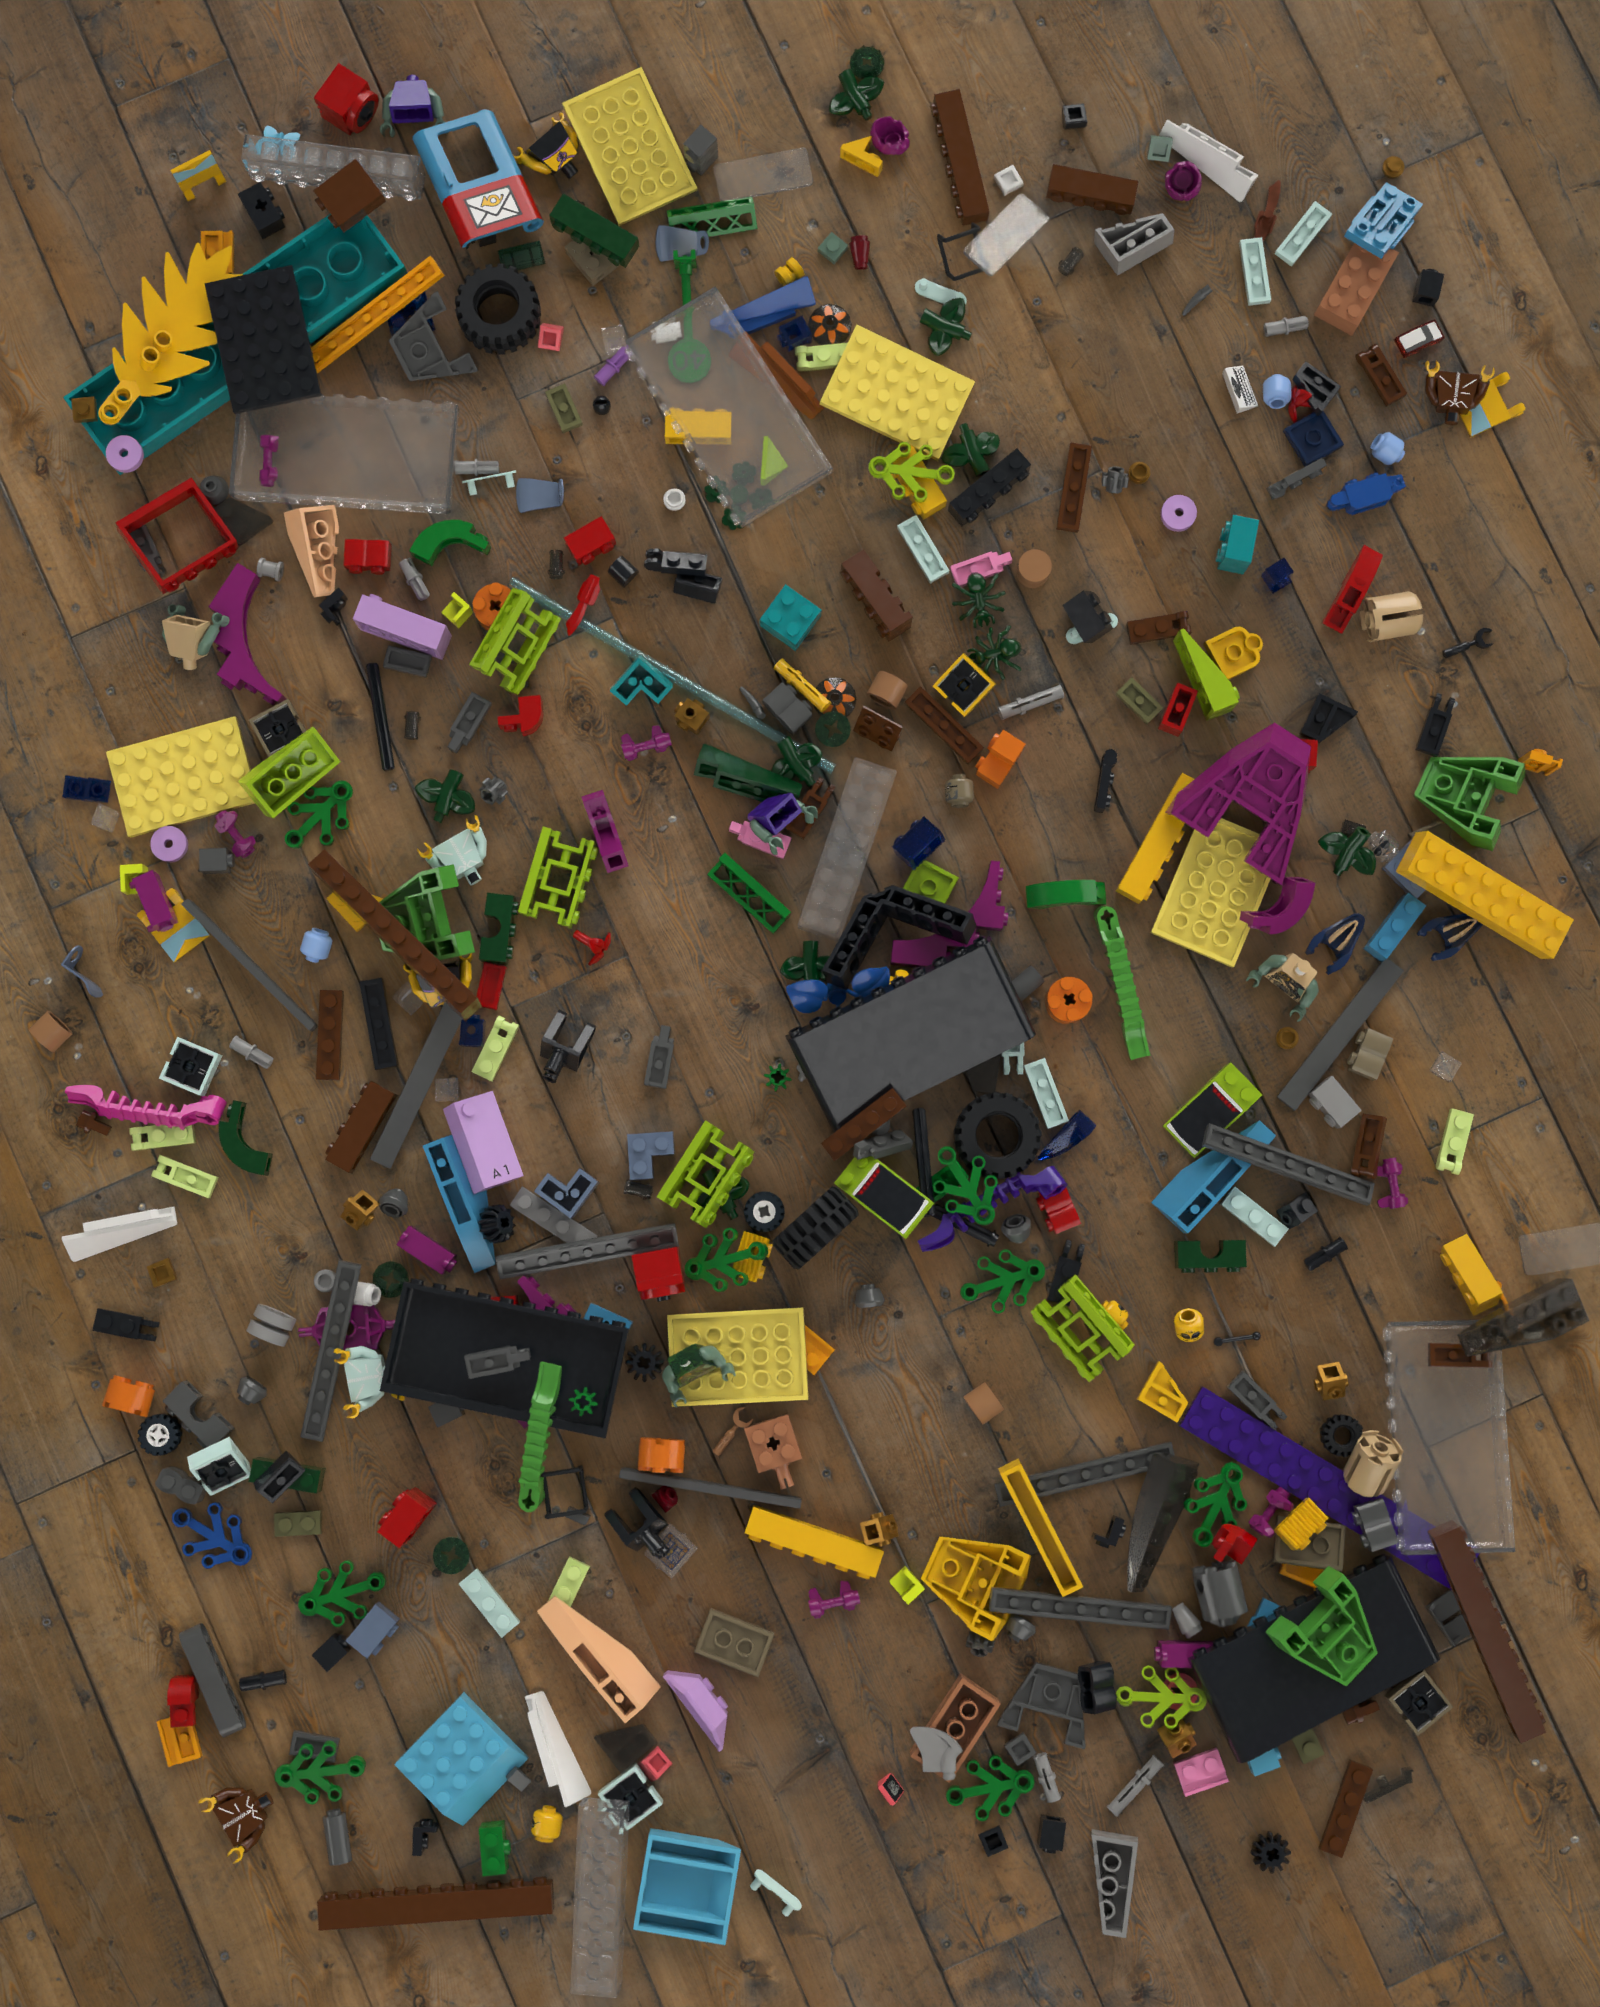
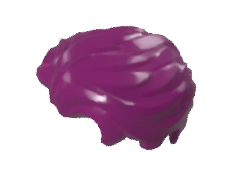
M885 116L873 122L870 135L873 146L879 152L886 155H900L909 148V131L900 120L897 121L891 116Z
M1190 161L1177 162L1165 174V187L1168 194L1174 200H1191L1201 189L1202 176L1197 166Z

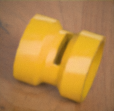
M793 257L786 261V265L778 267L774 271L776 278L782 286L788 285L795 279H800L805 275L802 267Z

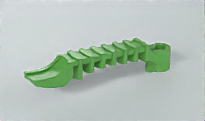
M1099 906L1094 911L1093 917L1102 944L1106 946L1107 952H1105V956L1109 959L1110 964H1108V968L1111 969L1113 975L1111 980L1115 984L1114 993H1117L1118 996L1116 1003L1121 1009L1118 1014L1124 1021L1121 1026L1129 1058L1134 1060L1150 1056L1144 1019L1141 1015L1142 1009L1139 1007V997L1136 994V985H1134L1132 978L1134 976L1131 973V964L1127 957L1128 951L1125 948V939L1119 926L1117 913L1112 907ZM1104 911L1110 913V916L1107 917V921L1101 919V916L1104 915Z
M543 1361L540 1362L537 1385L531 1401L532 1407L529 1411L531 1414L527 1423L529 1427L526 1432L527 1440L524 1444L525 1452L522 1456L523 1465L520 1468L522 1472L518 1481L521 1487L518 1503L525 1512H533L545 1499L544 1478L541 1477L545 1467L542 1464L547 1458L544 1451L549 1445L546 1443V1440L550 1437L548 1428L553 1423L550 1416L556 1411V1407L553 1405L558 1398L561 1383L562 1366Z

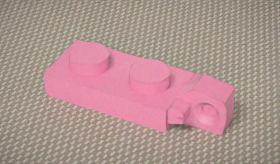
M991 551L952 565L950 570L955 583L963 587L967 585V578L971 573L978 572L984 579L1002 572L1004 566L1012 563V557L1010 552L998 556L997 552L992 553Z
M732 821L729 827L730 832L739 835L737 840L741 841L742 844L784 859L792 839L781 833L773 835L772 837H780L782 839L784 850L776 847L778 854L774 855L771 853L769 843H764L754 834L749 822L744 821L742 825Z

